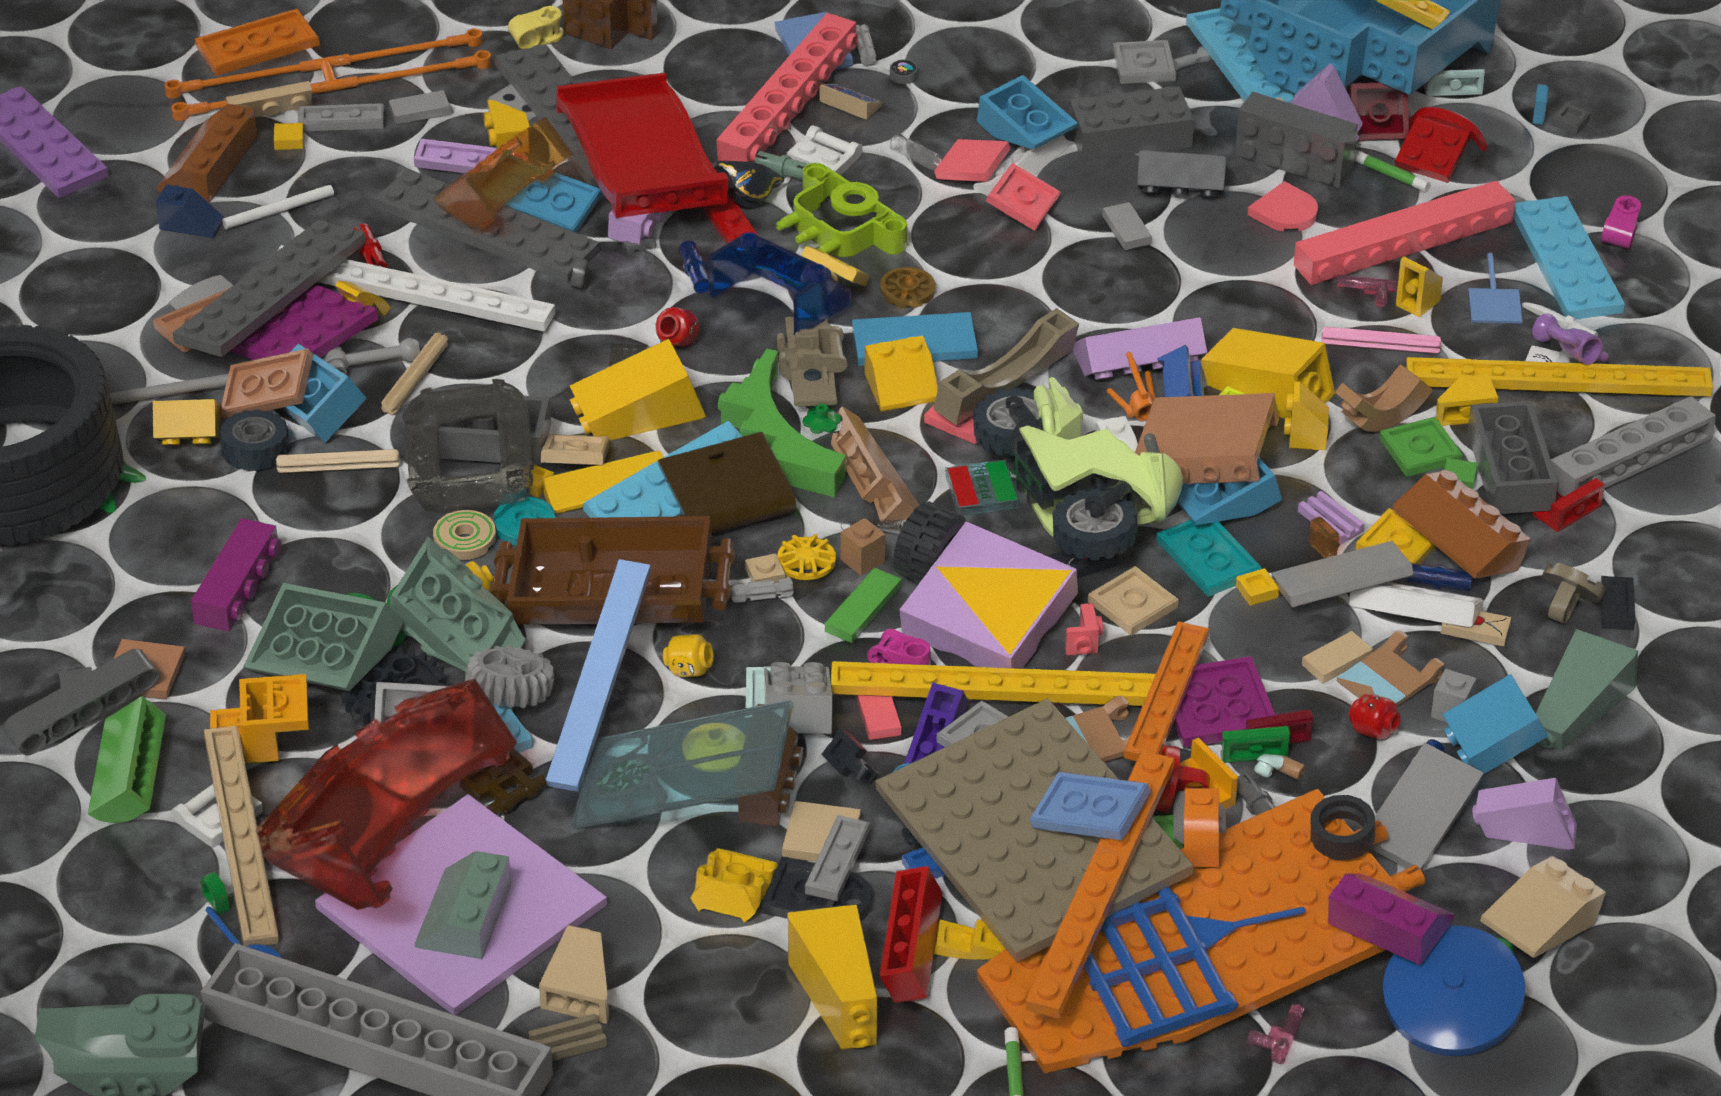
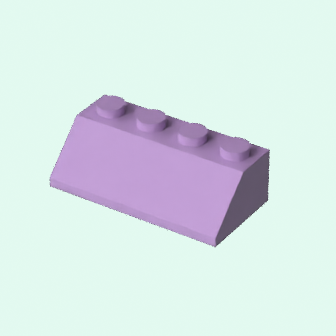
M1201 317L1085 337L1074 343L1073 352L1084 375H1094L1095 380L1113 377L1112 371L1123 369L1124 375L1132 374L1126 356L1128 351L1132 353L1137 368L1141 372V366L1152 364L1153 370L1163 368L1157 358L1185 344L1189 348L1190 363L1199 360L1198 356L1207 353Z

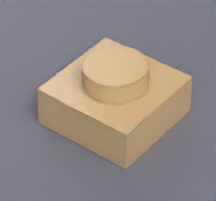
M776 553L745 560L746 571L751 582L774 579L775 583L778 582V579L785 578V573Z

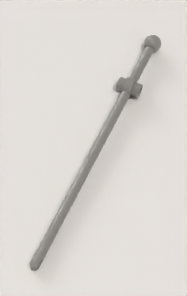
M407 338L399 346L345 354L342 348L337 346L321 359L346 375L348 366L400 357L412 362L420 353V348L417 340ZM229 374L110 393L111 403L115 405L226 386Z

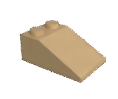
M1551 856L1532 866L1481 916L1480 921L1535 958L1594 926L1606 892L1596 886L1592 880L1581 876L1568 867L1564 861Z

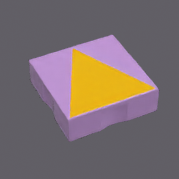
M965 522L900 608L902 633L924 639L931 647L958 655L976 667L1023 669L1035 653L1043 635L1056 624L1077 595V569L969 522Z

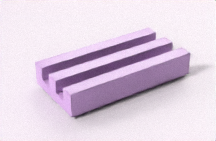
M1323 491L1317 493V498L1311 496L1308 498L1307 503L1302 501L1298 505V512L1340 545L1364 532V523Z

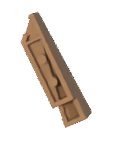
M841 407L838 414L843 420L839 433H833L831 445L836 452L846 455V471L860 496L870 504L874 501L879 519L883 524L887 525L907 520L914 509L919 506V503L861 419L856 414Z

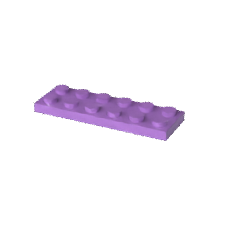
M22 86L0 94V142L58 198L109 177L108 168Z

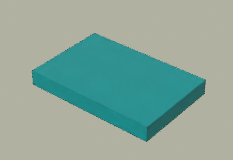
M1190 519L1157 533L1156 541L1208 597L1236 586L1237 576L1262 569L1219 522L1195 525Z

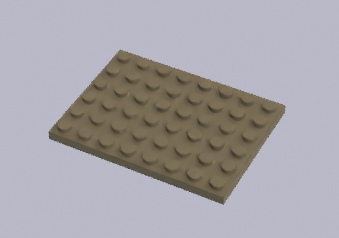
M1048 698L875 781L876 790L1016 962L1052 944L1101 837L1033 828L1029 819L1058 772L1118 779ZM1152 817L1106 917L1194 874L1193 864Z

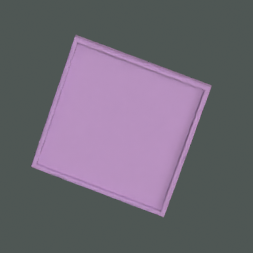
M467 794L316 899L315 904L317 910L449 1013L456 1016L559 941L568 925L578 927L607 906V897ZM475 851L509 856L511 886L482 959L415 948V941L445 868Z

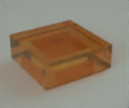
M1321 516L1312 519L1309 544L1324 558L1336 556L1339 533Z

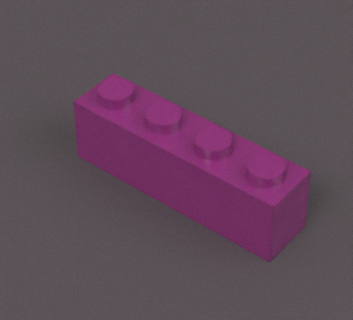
M244 518L240 519L191 599L194 624L230 632L236 620L241 619L246 603L249 599H253L261 578L264 579L266 577L270 563L280 553L281 540L278 539L276 525Z

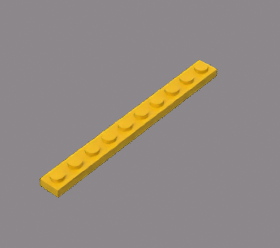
M1407 357L1406 369L1429 387L1449 388L1459 377L1489 374L1495 389L1655 394L1664 396L1684 395L1694 397L1711 396L1713 390L1711 370L1708 367L1620 364L1587 365L1583 363L1417 357Z
M832 661L831 688L832 694L927 698L932 682L963 690L967 699L1041 702L1048 698L1051 702L1106 704L1117 696H1124L1128 701V705L1143 706L1156 674Z

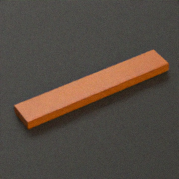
M1177 622L1125 747L1124 759L1137 761L1141 751L1160 754L1209 637V628Z

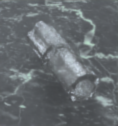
M900 133L895 134L890 141V149L906 156L907 160L911 163L917 162L931 170H935L941 162L939 154L925 148L924 144L920 141L914 142Z

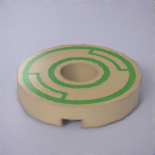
M458 510L446 514L437 521L433 528L434 542L442 549H447L459 560H471L483 556L489 552L488 548L491 545L494 546L496 542V528L492 519L482 512ZM470 534V536L460 537L459 535Z

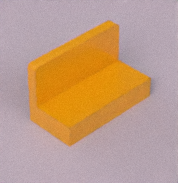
M1200 738L1192 740L1191 758L1181 762L1180 765L1206 771L1210 776V788H1219V803L1223 808L1227 809L1235 805L1237 775ZM1188 783L1190 786H1202L1200 783Z

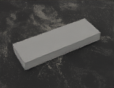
M384 104L300 106L298 110V123H303L304 131L384 129Z
M837 815L805 884V894L834 901L839 900L870 831V822Z

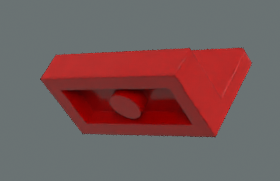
M1594 478L1564 497L1559 493L1556 494L1555 502L1551 504V511L1532 512V514L1558 533L1601 507L1605 484Z

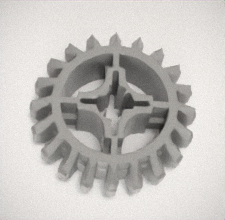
M509 645L507 647L495 646L494 649L484 648L483 651L475 652L474 656L469 658L465 681H467L466 687L479 688L478 700H485L487 705L496 704L499 708L508 706L511 709L517 706L525 708L526 705L536 706L537 702H544L546 697L550 696L553 689L554 673L550 660L544 658L541 653H534L532 649L524 650L520 646L517 648L510 647Z

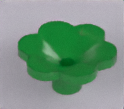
M818 404L816 408L809 409L807 416L803 418V425L810 428V431L814 434L834 432L837 429V425L841 422V416L834 413L833 409L826 404Z

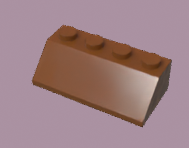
M227 104L208 118L157 185V191L162 192L165 185L194 189L210 203L257 138L255 110L240 105Z
M1448 470L1425 474L1392 507L1397 514L1475 579L1518 571L1531 541L1518 525L1507 520L1496 507L1485 502L1479 497L1477 491L1468 488L1458 479L1455 473Z

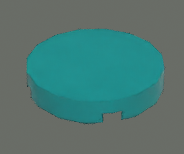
M525 497V500L517 501V498L510 499L501 504L494 513L496 534L501 540L509 541L512 545L516 546L521 518H556L554 509L546 501L535 497Z

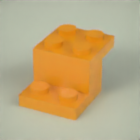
M306 674L240 679V708L210 710V729L238 726L245 763L279 761L278 732L309 730Z

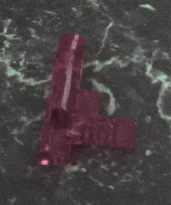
M1338 275L1337 286L1364 289L1365 294L1375 295L1374 302L1376 306L1383 307L1386 305L1387 291L1396 292L1397 280Z
M1298 1004L1291 1005L1283 1028L1272 1026L1268 1035H1262V1033L1251 1030L1247 1043L1274 1051L1271 1057L1272 1061L1280 1065L1284 1064L1304 1013V1008Z

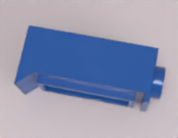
M1186 344L1157 358L1163 366L1165 397L1204 396L1201 362L1196 360L1190 363L1189 348Z

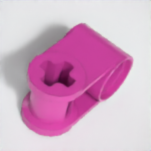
M1625 195L1615 200L1610 216L1606 219L1601 242L1626 249L1631 248L1637 229L1636 220L1641 209V203L1637 198Z
M886 629L881 635L879 644L871 647L867 654L870 663L931 665L930 644L924 639L903 634L895 629Z

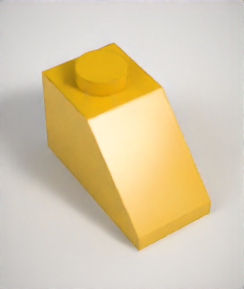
M1403 257L1400 261L1396 306L1420 318L1441 300L1443 277Z
M1489 374L1459 377L1437 399L1435 417L1442 426L1469 423L1471 405L1498 403V395Z

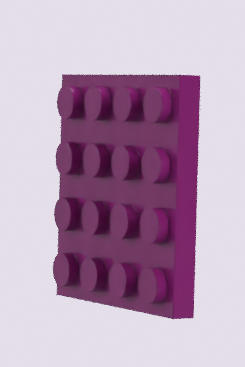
M314 284L284 308L285 311L274 315L230 351L250 360H257L289 353L297 344H300L321 358L330 350H333L378 320L377 309L368 305L364 307L359 302H351L344 299L339 293Z

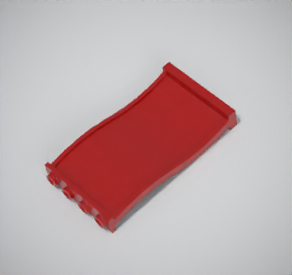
M666 73L557 86L556 112L564 113L571 123L598 186L612 204V212L615 218L727 203L728 177L725 172L718 173L707 158L684 105L667 83Z

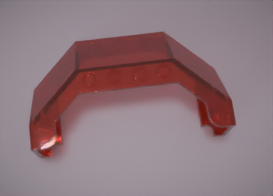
M475 678L406 699L394 707L397 713L381 724L375 719L356 731L357 739L340 749L336 744L327 750L255 829L260 838L259 842L265 852L264 856L267 861L356 910L371 906L379 908L387 903L391 898L390 893L393 890V886L388 880L373 883L370 877L378 871L377 865L382 859L395 851L396 847L394 845L412 831V824L429 811V805L437 795L479 768L489 765L493 767L502 765L509 759L510 755L508 753L517 744L514 736Z

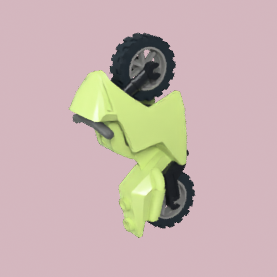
M1054 377L1048 378L1049 390L1042 384L1035 388L1034 393L1030 389H1025V391H1019V388H1011V391L1002 389L996 391L994 395L991 393L986 395L983 401L979 400L976 404V409L974 408L973 410L974 436H976L977 443L979 445L983 444V448L988 451L994 450L995 454L1003 455L1004 453H1009V456H1015V462L1011 466V474L1016 475V488L1018 491H1025L1027 502L1029 505H1032L1043 527L1056 539V545L1059 548L1063 547L1065 553L1069 555L1073 553L1080 559L1090 557V560H1099V557L1108 559L1114 557L1116 553L1122 554L1127 551L1128 546L1132 547L1135 543V538L1138 535L1137 524H1157L1165 521L1167 515L1176 506L1183 486V476L1176 462L1168 455L1160 453L1155 435L1148 433L1144 436L1147 452H1141L1140 456L1135 454L1124 441L1119 440L1108 429L1082 436L1081 421H1083V411L1078 403H1074L1067 389L1061 387Z

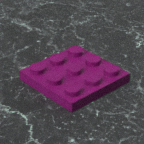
M1252 657L1210 662L1196 666L1173 723L1183 748L1191 747L1192 740L1200 738L1205 744L1223 741L1222 731L1245 730L1246 720L1275 715Z

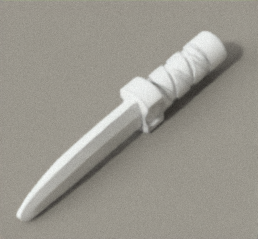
M1526 302L1522 304L1524 308L1537 315L1552 314L1557 319L1558 325L1565 330L1576 328L1598 336L1596 331L1575 322V318L1570 315L1565 317L1538 304Z

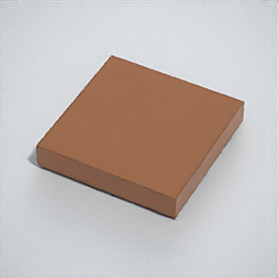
M122 639L114 658L131 649L138 648L144 652L160 672L158 682L151 689L138 696L167 700L184 660L185 648L182 646Z

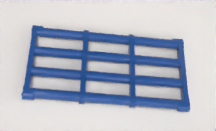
M1170 886L1157 892L1160 897L1158 899L1142 904L1138 901L1128 906L1127 909L1118 911L1105 918L1099 932L1103 931L1122 969L1103 975L1091 951L1083 966L1090 978L1089 984L1092 990L1098 993L1117 1029L1115 1034L1123 1047H1128L1140 1041L1232 1012L1239 1006L1232 992L1226 989L1207 954L1208 949L1205 943L1200 942L1180 906V898L1172 892ZM1167 910L1187 947L1168 953L1148 916ZM1134 920L1155 957L1137 964L1116 926ZM1194 959L1217 1002L1198 1008L1175 965ZM1162 970L1184 1013L1165 1019L1143 976ZM1130 981L1152 1023L1132 1030L1110 987Z

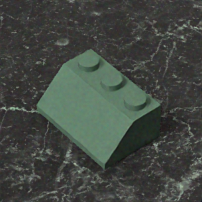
M475 851L445 868L415 941V948L482 959L511 886L509 856Z

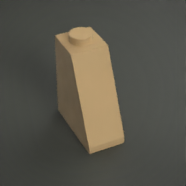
M567 926L539 984L541 1009L579 1018L596 1013L598 1022L607 1024L609 1008L601 933L585 928Z

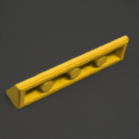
M658 450L604 463L603 465H595L546 477L543 479L545 499L554 509V514L583 508L584 502L664 456Z

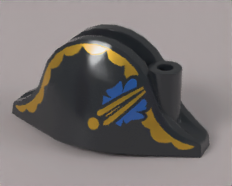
M716 161L712 165L718 173L725 172L728 177V194L735 202L744 207L754 208L760 206L770 195L772 189L779 187L784 181V177L765 165L754 162Z

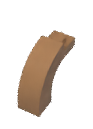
M1400 364L1380 388L1369 394H1358L1344 383L1339 386L1335 393L1344 399L1341 403L1344 407L1341 412L1363 430L1378 432L1388 429L1408 418L1423 404L1433 389Z

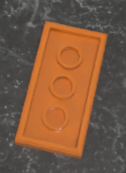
M294 9L195 38V45L217 76L319 46V37L300 11Z

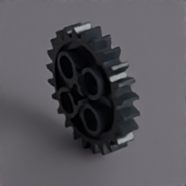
M399 647L396 653L389 651L350 691L341 690L342 704H345L346 713L351 712L353 721L361 718V726L363 727L373 723L374 730L377 682L447 686V676L444 675L443 666H437L435 658L427 660L426 652L416 656L414 648L408 653H403L402 647Z

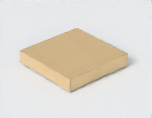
M549 434L541 451V462L603 465L609 450L608 436Z
M1136 566L1088 594V603H1093L1097 610L1131 636L1178 608L1179 602L1178 598Z
M794 801L782 847V856L817 861L837 815L860 820L861 809Z

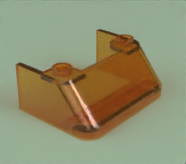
M545 116L507 140L438 193L433 199L441 209L471 228L479 226L482 230L495 220L494 216L497 214L496 210L535 180L538 179L540 183L547 180L555 173L552 168L572 156L573 153Z

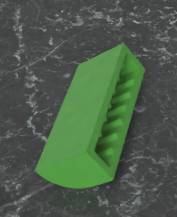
M144 696L105 719L88 815L97 820L108 823H122L133 820L150 810L166 714Z

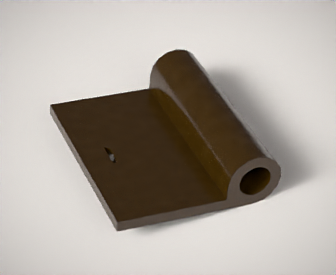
M763 432L658 459V466L680 508V516H711L712 535L796 511L793 490Z

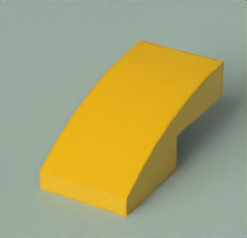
M337 281L335 287L344 299L351 302H359L364 307L368 305L376 308L377 313L384 317L391 309L390 305L383 298L352 282Z
M977 919L973 928L940 920L938 923L934 954L959 959L985 960L992 959L1005 949L983 920Z

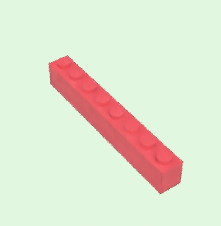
M1496 180L1295 242L1294 266L1310 285L1317 284L1512 223L1515 199Z

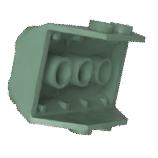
M428 536L390 597L391 609L404 621L400 630L406 635L415 638L421 644V649L428 655L437 657L465 672L467 664H469V658L473 657L475 652L483 651L484 648L494 649L495 646L507 647L508 645L513 648L520 646L522 649L526 643L525 637L514 620L513 613L482 586L483 581L474 575L455 555L447 549H442Z
M145 994L135 998L131 1004L39 1008L35 1041L42 1045L50 1055L55 1075L92 1096H166L198 1071L206 1007L204 1003H200L195 996L190 994Z

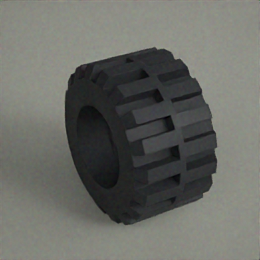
M930 501L923 502L917 506L905 521L896 541L893 559L896 573L920 583L964 523L967 522L966 518Z

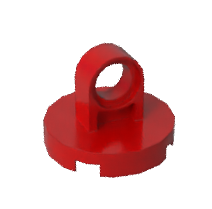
M1166 745L1162 747L1159 755L1174 758V769L1155 809L1166 813L1171 806L1174 795L1178 791H1185V788H1210V776L1204 770L1180 765L1179 747ZM1188 783H1200L1202 786H1190Z

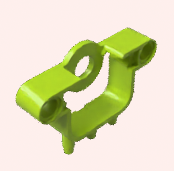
M810 163L804 166L802 170L803 191L794 198V212L781 218L776 223V228L779 231L794 225L800 232L795 237L796 243L802 244L812 240L820 245L817 248L818 250L839 257H851L872 245L893 255L903 253L907 248V221L879 202L878 193L872 186L865 183L850 182L822 163ZM857 194L863 196L865 200L859 204H851L847 202V196ZM827 196H830L832 207L843 215L862 216L876 212V217L853 230L843 232L834 229L822 220H818L811 212L820 208L821 202Z

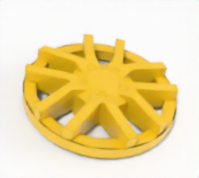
M813 534L812 537H797L793 535L791 540L782 542V546L777 553L784 573L798 580H814L824 577L833 570L836 564V552L829 544V540L827 538L825 540L819 539L817 534ZM816 567H821L824 569L817 572ZM800 568V571L798 573L791 569ZM804 570H812V573H804Z

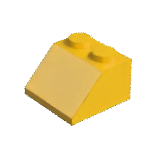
M923 335L865 346V376L880 411L935 402L938 387L932 356Z
M215 399L153 401V438L162 440V445H180V439H192L193 444H211V438H219L221 403Z

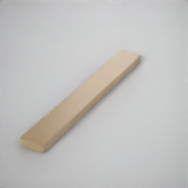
M238 726L204 729V739L243 946L277 944L278 932Z

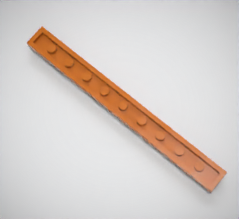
M1141 751L1128 781L1148 783L1151 793L1123 840L1101 837L1025 1000L1026 1010L1060 1019L1172 774L1174 758Z

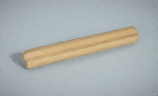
M438 332L430 338L382 400L381 409L384 413L387 412L390 415H394L448 346L446 335H441Z
M397 449L288 454L277 456L276 464L278 473L397 468L400 464V456Z

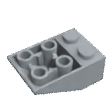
M774 662L771 666H764L771 667V674H768V669L764 668V704L769 709L794 704L789 726L798 733L831 734L832 688L829 667H823V664L815 662L805 663L804 667L791 666L786 662ZM786 711L776 712L775 714L784 721Z

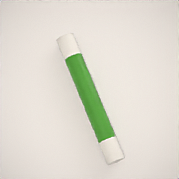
M1355 150V162L1423 192L1429 190L1431 182L1359 150Z
M1010 1027L1004 1031L1009 1095L1024 1096L1018 1029Z

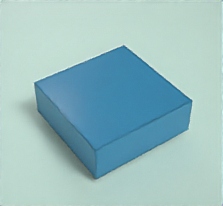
M1537 85L1533 124L1544 123L1549 88L1547 85Z

